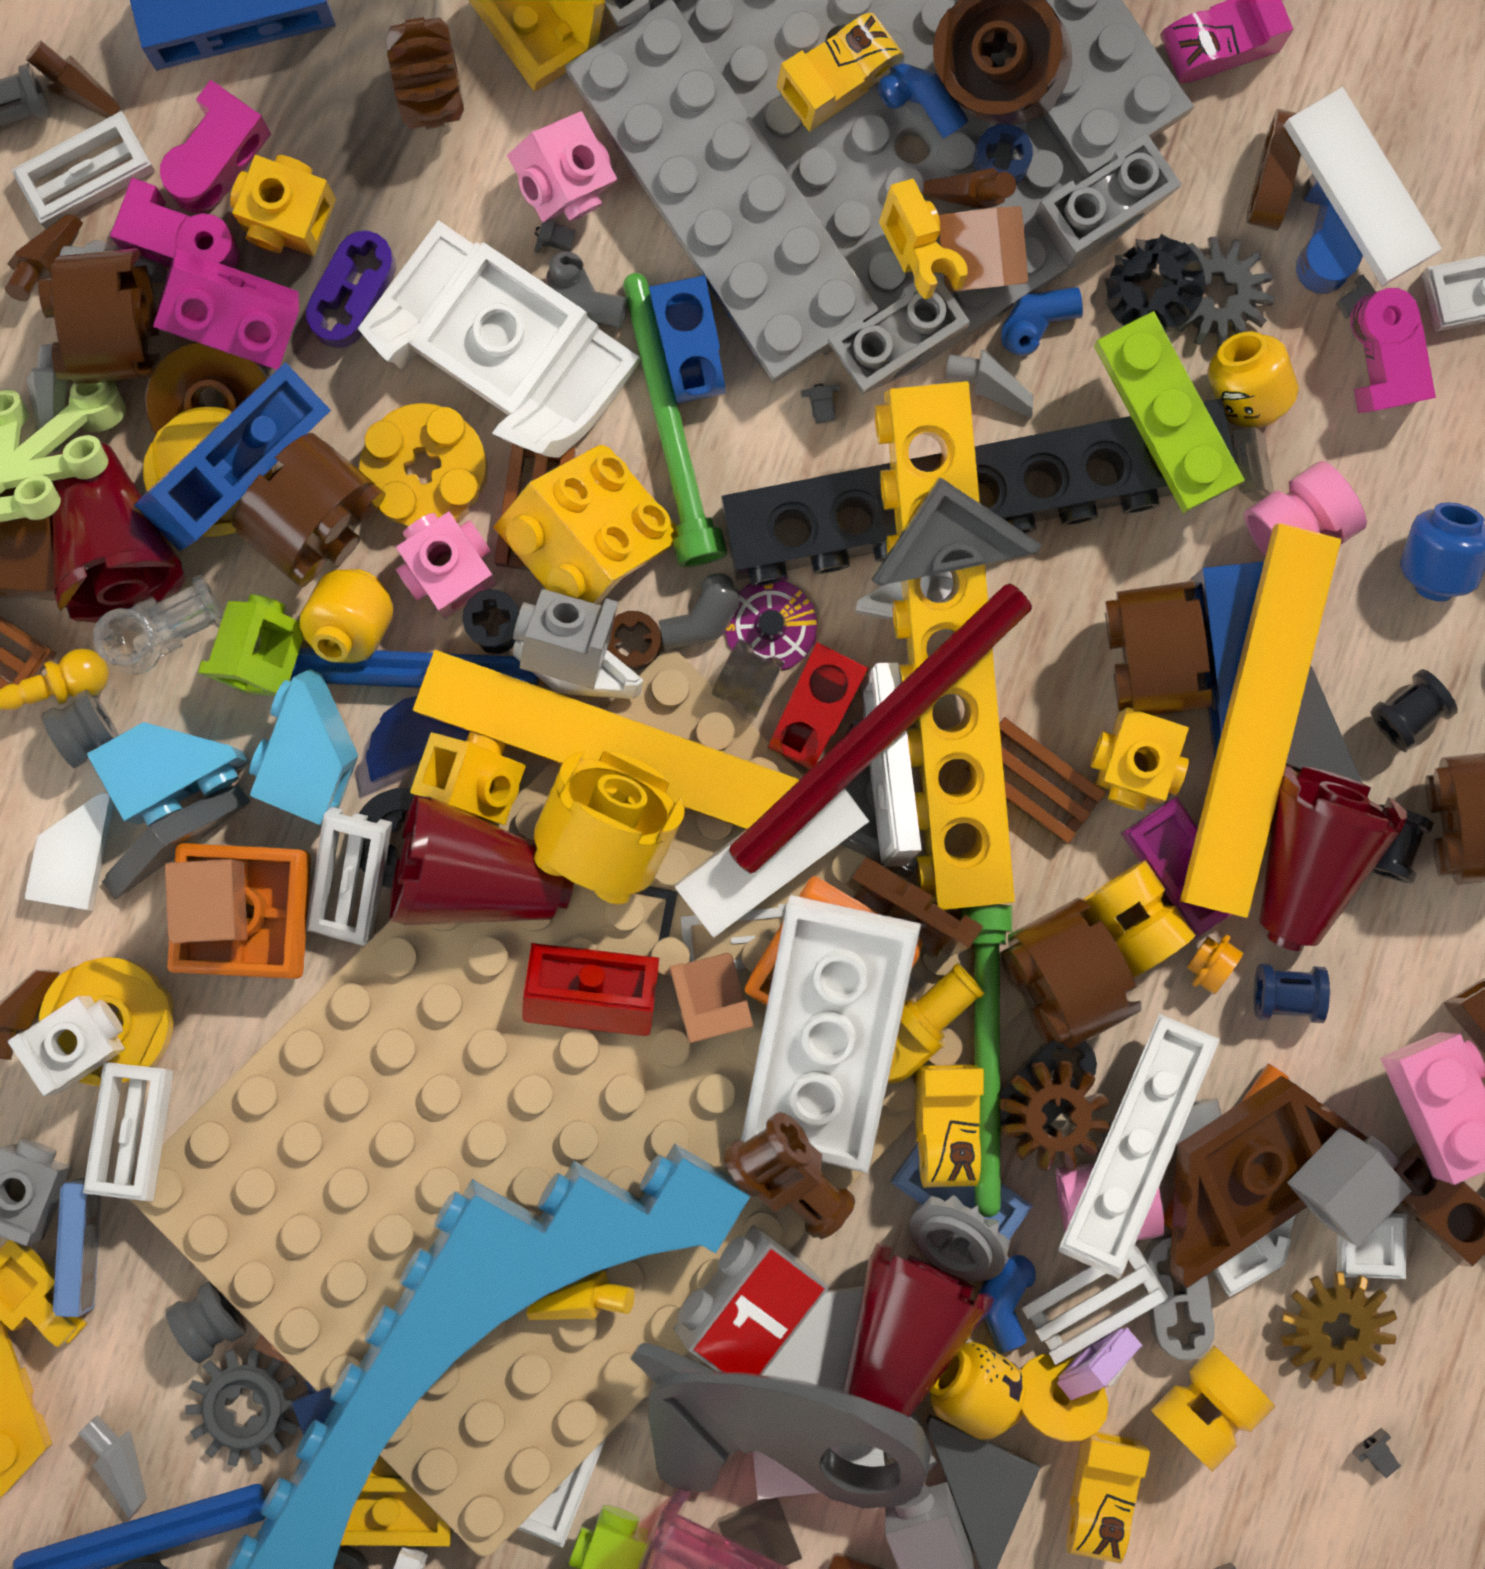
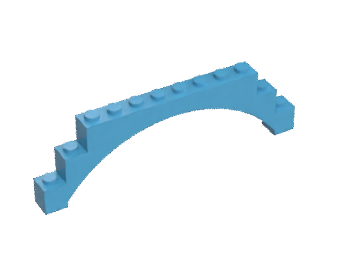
M675 1143L666 1158L658 1155L649 1165L640 1184V1190L645 1192L641 1199L575 1161L565 1176L556 1173L547 1184L538 1202V1208L543 1210L540 1217L473 1179L463 1195L453 1191L436 1218L434 1226L441 1230L428 1252L419 1248L408 1262L400 1279V1284L406 1287L393 1309L384 1305L376 1315L365 1337V1342L371 1344L369 1350L359 1366L350 1362L342 1371L330 1395V1399L336 1402L324 1424L317 1420L311 1423L296 1450L295 1457L301 1459V1462L289 1481L280 1477L275 1482L260 1512L261 1515L267 1518L255 1538L247 1534L241 1538L228 1561L226 1569H333L351 1511L377 1458L416 1402L461 1355L499 1324L543 1296L596 1271L646 1255L699 1245L716 1254L749 1200L750 1195L740 1189L731 1175Z

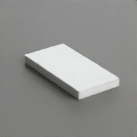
M790 895L782 927L741 1141L746 1142L766 1129L767 1120L774 1114L782 1112L788 1114L801 1126L809 1142L822 1154V1163L868 1173L921 924Z

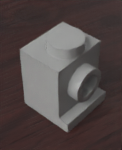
M541 589L536 605L523 602L516 622L513 639L524 642L519 668L594 689L610 643L618 602L606 598L604 605L601 606Z
M19 1139L17 1146L8 1145L0 1147L1 1237L25 1246L45 1238L60 1199V1187L63 1186V1183H66L72 1168L69 1165L54 1160L57 1153L55 1149L27 1139ZM13 1178L21 1180L26 1189L25 1196L20 1202L12 1200L7 1194Z

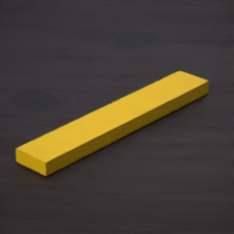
M1282 523L1273 525L1180 898L1181 902L1248 918L1342 540L1340 538Z
M438 650L433 652L413 707V711L489 737L559 764H563L570 755L585 751L582 760H599L603 750L631 756L653 767L670 782L666 793L675 805L680 797L684 808L745 830L753 825L799 781L795 777Z

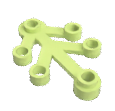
M114 382L84 385L73 383L70 389L69 405L20 446L21 426L28 420L29 412L18 392L14 390L0 391V494L6 489L16 488L13 496L0 497V522L25 517L32 520L46 518L52 515L61 503L60 496L52 481L70 477L89 479L99 475L106 469L108 457L99 439L90 435L80 436L71 440L65 446L63 454L46 456L80 427L88 432H101L114 427L123 419L126 413V405Z

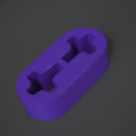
M365 230L356 231L346 236L338 246L309 299L306 308L307 322L317 339L327 346L334 348L348 347L360 339L363 334L359 331L358 327L394 278L396 272L395 257L387 241L379 234ZM371 249L375 250V257L381 267L377 271L367 268L357 285L352 284L358 272L352 260L355 254L366 256ZM346 294L350 295L345 311L351 322L347 326L337 323L332 331L327 330L328 323L322 312L326 307L330 310H337Z

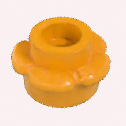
M1224 935L1219 943L1207 937L1186 966L1187 969L1196 974L1191 982L1193 987L1201 985L1215 995L1230 976L1244 954L1228 943L1231 939L1230 935Z

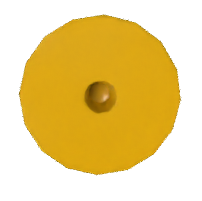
M1042 1354L1028 1360L1021 1369L1025 1377L1026 1387L1021 1412L1029 1424L1042 1434L1062 1442H1081L1096 1435L1107 1419L1109 1403L1105 1387L1070 1400L1057 1382L1059 1380L1058 1377L1075 1358L1068 1357L1055 1365L1049 1354Z

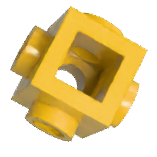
M254 155L249 171H241L234 182L230 197V205L234 208L232 213L243 231L247 233L245 238L252 244L275 253H281L285 246L315 257L336 202V198L327 180L311 175L313 170L308 165L292 157L277 155L275 161Z
M1129 707L1125 708L1117 714L1112 733L1102 731L1096 743L1090 767L1099 770L1095 785L1110 790L1108 801L1137 811H1145L1147 803L1157 805L1166 801L1168 793L1177 795L1183 784L1189 764L1188 758L1180 756L1189 727L1141 711L1134 712ZM1134 755H1138L1144 761V771L1136 767Z
M431 732L410 793L425 797L430 796L477 818L506 825L511 807L518 796L519 784L526 765L502 756L506 744L489 737L469 732L467 740L462 741Z

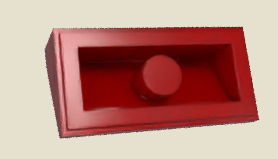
M531 943L523 994L522 1019L524 1022L649 1036L651 1034L659 957Z

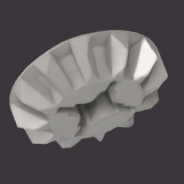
M930 1196L923 1206L916 1208L910 1219L909 1230L916 1247L933 1265L950 1275L972 1281L990 1280L1002 1272L1009 1259L1006 1254L1010 1241L998 1232L999 1221L983 1217L979 1213L978 1205L969 1208L963 1206L955 1196L950 1197L947 1201Z

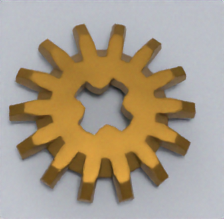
M1334 1271V1287L1325 1289L1318 1275L1309 1279L1316 1293L1308 1299L1296 1289L1290 1297L1302 1307L1300 1313L1294 1314L1283 1311L1281 1321L1296 1326V1333L1281 1336L1282 1345L1301 1346L1302 1348L1300 1352L1289 1360L1295 1367L1313 1360L1315 1364L1308 1377L1316 1382L1323 1376L1328 1367L1333 1368V1384L1335 1386H1342L1345 1369L1349 1366H1352L1359 1381L1367 1379L1361 1361L1367 1357L1374 1363L1383 1366L1386 1363V1358L1374 1349L1375 1345L1395 1344L1397 1339L1395 1334L1380 1332V1327L1397 1320L1394 1310L1382 1313L1377 1312V1309L1387 1298V1295L1380 1288L1367 1298L1365 1291L1368 1278L1359 1275L1353 1288H1347L1344 1271ZM1339 1313L1348 1314L1349 1324L1357 1328V1332L1354 1337H1344L1340 1346L1331 1345V1336L1327 1332L1322 1331V1327L1325 1322H1336Z

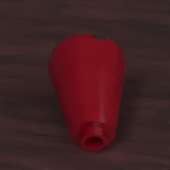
M103 443L101 445L108 457V465L102 473L89 479L70 477L52 481L61 499L59 508L52 514L54 596L59 610L62 611L64 607L67 608L69 618L77 622L102 623L137 616L134 604L153 598L155 608H157L181 591L186 579L182 563L168 539L133 505L142 496L113 448ZM65 444L61 448L60 453H58L57 455L63 454V450L67 444Z
M1291 766L1285 767L1274 810L1259 917L1260 924L1268 930L1267 938L1271 942L1291 951H1303L1305 946H1317L1321 943L1402 831L1407 819V811L1398 802L1388 797L1384 807H1381L1367 798L1371 787L1359 781L1333 772L1302 766L1299 777H1296Z
M414 796L401 837L405 839L401 859L396 860L389 908V918H392L391 922L403 925L552 920L557 908H568L574 882L564 876H554L541 870L534 860L537 850L535 843L433 797Z
M876 1242L869 1257L842 1392L903 1413L910 1418L989 1313L995 1299L988 1293L978 1294L976 1301L971 1299L970 1296L974 1290V1285L912 1255H908L907 1260L893 1255L890 1261L888 1259L893 1248Z

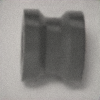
M87 689L77 693L71 705L63 709L52 707L41 715L43 724L53 744L72 768H77L86 763L87 753L119 736L113 721L96 696L91 695Z
M210 1281L198 1288L197 1297L191 1301H178L165 1309V1315L173 1335L187 1355L199 1364L213 1355L214 1347L223 1340L233 1342L246 1333V1327L239 1311Z

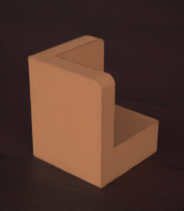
M1022 206L994 207L939 215L941 247L957 252L964 259L968 270L963 287L959 290H955L951 285L950 279L944 275V283L950 292L1026 284L1028 282Z
M228 859L165 863L168 939L171 942L247 940L244 862Z
M730 953L669 967L689 1043L753 1026L748 1003L744 1000L734 959Z

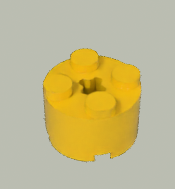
M603 750L599 760H582L585 751L577 752L567 757L563 762L536 823L534 840L537 850L534 860L539 868L548 874L564 876L580 886L591 889L608 903L624 904L630 900L633 893L646 889L654 881L683 820L684 804L679 797L675 805L666 793L670 782L656 769L636 758L618 752Z

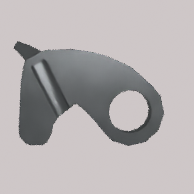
M645 1342L635 1349L630 1358L653 1381L649 1397L648 1418L656 1470L659 1478L671 1487L695 1492L711 1490L718 1479L720 1468L725 1464L729 1455L741 1449L745 1455L751 1451H759L795 1473L831 1500L860 1508L895 1507L920 1495L928 1475L931 1446L922 1427L903 1413L838 1389L805 1381L749 1373L714 1372L661 1346ZM849 1443L870 1445L885 1451L897 1462L887 1466L876 1467L858 1465L841 1458L830 1448L839 1444Z

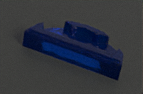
M417 696L404 698L383 713L379 719L381 721L371 735L369 750L366 753V762L371 782L376 783L420 764L431 732L466 741L469 731L414 712L413 707Z

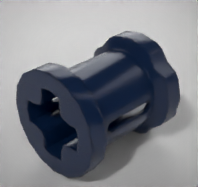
M1270 964L1258 965L1253 992L1254 1012L1258 1020L1269 1021L1272 1015L1308 1016L1311 1023L1325 1022L1330 1002V981L1326 967L1313 966L1310 972L1275 971Z

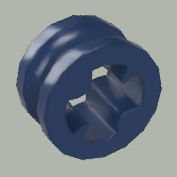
M997 124L988 128L981 135L973 157L975 171L994 168L998 173L1009 172L1015 178L1017 185L1026 176L1033 157V145L1028 135L1021 128L1011 124ZM998 143L1011 145L1010 155L1018 153L1020 160H1011L1008 170L995 168L996 158L993 157L988 160L986 153H995Z

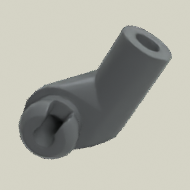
M564 251L554 255L549 262V270L546 276L548 286L585 310L588 318L596 324L622 328L627 312V297L596 292L583 268V261L577 254Z
M714 573L704 578L700 585L703 592L690 614L658 620L665 651L714 641L723 635L739 608L740 593L729 576L722 573Z

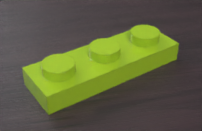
M1154 311L1096 341L1093 347L1183 514L1234 489L1245 481Z

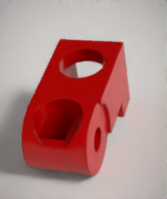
M816 642L775 729L768 749L809 770L814 767L819 761L831 735L835 734L868 668Z

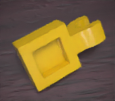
M914 178L890 185L879 224L904 273L913 271L915 287L924 299L932 298L935 292L937 280L933 273L946 275L955 290L962 289L968 273L967 265L957 252L943 248L936 242L940 235L941 226L938 212L933 203L924 200Z
M8 1240L0 1248V1320L11 1331L21 1329L30 1320L43 1336L56 1347H60L64 1342L70 1344L88 1323L82 1316H55V1312H53L54 1296L51 1295L54 1292L55 1270L29 1246Z

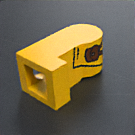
M869 12L854 19L836 35L806 54L801 50L781 63L776 88L807 130L811 132L869 92L870 87L890 73L891 67L901 62L904 53L875 14Z
M972 1064L922 1065L915 1072L916 1142H918L920 1178L924 1188L978 1185L981 1171L979 1134L980 1095H983L984 1092L983 1068Z
M1098 1431L1096 1435L1080 1442L1069 1502L1071 1509L1066 1537L1067 1553L1119 1564L1124 1560L1130 1540L1132 1517L1141 1477L1145 1478L1150 1456L1149 1449L1139 1439Z

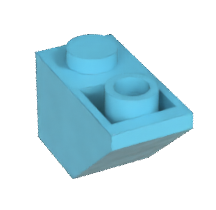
M308 669L293 677L292 681L284 680L275 695L270 714L278 719L270 740L264 738L253 755L249 773L256 776L249 796L322 825L324 813L330 807L339 809L359 755L322 673Z
M145 722L87 753L122 819L125 822L137 825L146 822L148 827L183 809L179 802L202 790L204 796H209L230 786L239 779L235 770L249 763L244 752L233 746Z

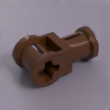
M782 1112L774 1114L767 1120L766 1129L746 1142L741 1140L734 1141L724 1151V1161L727 1170L741 1190L750 1196L759 1197L774 1212H777L786 1205L790 1206L805 1221V1231L813 1238L825 1239L833 1235L843 1226L846 1219L853 1212L855 1205L854 1195L847 1189L836 1188L821 1174L822 1154L809 1142L804 1130L788 1114Z

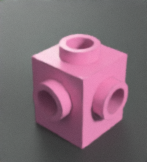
M582 111L530 133L507 154L519 177V187L524 198L530 205L534 206L542 223L564 213L569 222L591 213L603 204L598 195L618 180L611 168V160L606 148L596 139Z
M449 511L439 518L435 513L421 517L405 529L403 536L406 540L396 546V549L406 562L398 567L396 571L417 601L428 594L445 619L464 607L468 600L477 592L491 589L497 585L492 573L481 559L491 552L490 548L471 520L459 526ZM452 555L447 564L436 566L440 557Z

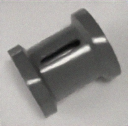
M29 63L18 66L17 74L0 79V127L32 116H36L40 121L50 118V110L36 73Z

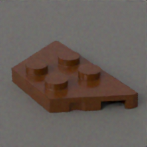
M1280 1076L1178 1143L1176 1147L1170 1272L1173 1278L1185 1288L1190 1287L1307 1208L1306 1204L1287 1182L1340 1127L1362 1141H1365L1368 1137L1351 1126L1349 1122L1334 1111L1322 1105L1316 1098L1298 1085Z

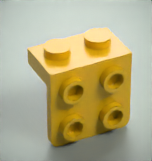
M468 0L534 92L566 74V64L598 44L605 0Z
M597 445L531 481L493 526L546 590L594 604H599L622 578L674 547L672 541L678 537L677 525L669 517L667 511L654 500L630 472L626 463L605 445Z

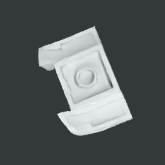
M439 220L358 327L363 336L387 362H393L403 370L418 353L507 414L508 417L498 424L492 434L501 437L508 443L548 457H561L597 423L641 362L638 355L602 332L598 324L588 318L585 310L486 243L482 242L480 245L476 242L473 244Z

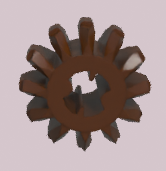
M424 17L405 20L403 24L390 26L385 42L395 97L402 121L410 129L426 127V130L444 127L445 123L459 121L464 111V103L448 25L441 18L424 19Z
M1060 1060L1058 1062L1052 1080L1046 1065L1041 1061L1034 1062L1031 1066L1035 1085L1031 1086L1027 1080L1018 1075H1014L1010 1079L1012 1087L1023 1094L1020 1102L1009 1098H1001L998 1106L1000 1109L1008 1113L1018 1114V1119L1006 1122L1000 1126L1001 1135L1008 1138L1025 1134L1016 1144L1013 1153L1019 1159L1024 1160L1038 1148L1036 1164L1037 1168L1042 1171L1050 1170L1054 1163L1056 1151L1064 1168L1067 1170L1076 1169L1077 1158L1073 1148L1078 1146L1083 1152L1094 1157L1099 1152V1148L1086 1137L1089 1130L1091 1129L1099 1133H1108L1110 1130L1109 1122L1092 1117L1091 1114L1093 1111L1105 1108L1109 1104L1108 1097L1104 1094H1093L1084 1097L1092 1088L1095 1077L1085 1071L1078 1075L1071 1083L1073 1071L1072 1064L1068 1061ZM1063 1099L1066 1105L1063 1107L1061 1114L1067 1122L1061 1129L1049 1125L1048 1132H1045L1042 1126L1046 1123L1047 1117L1041 1109L1047 1102L1060 1106V1101Z

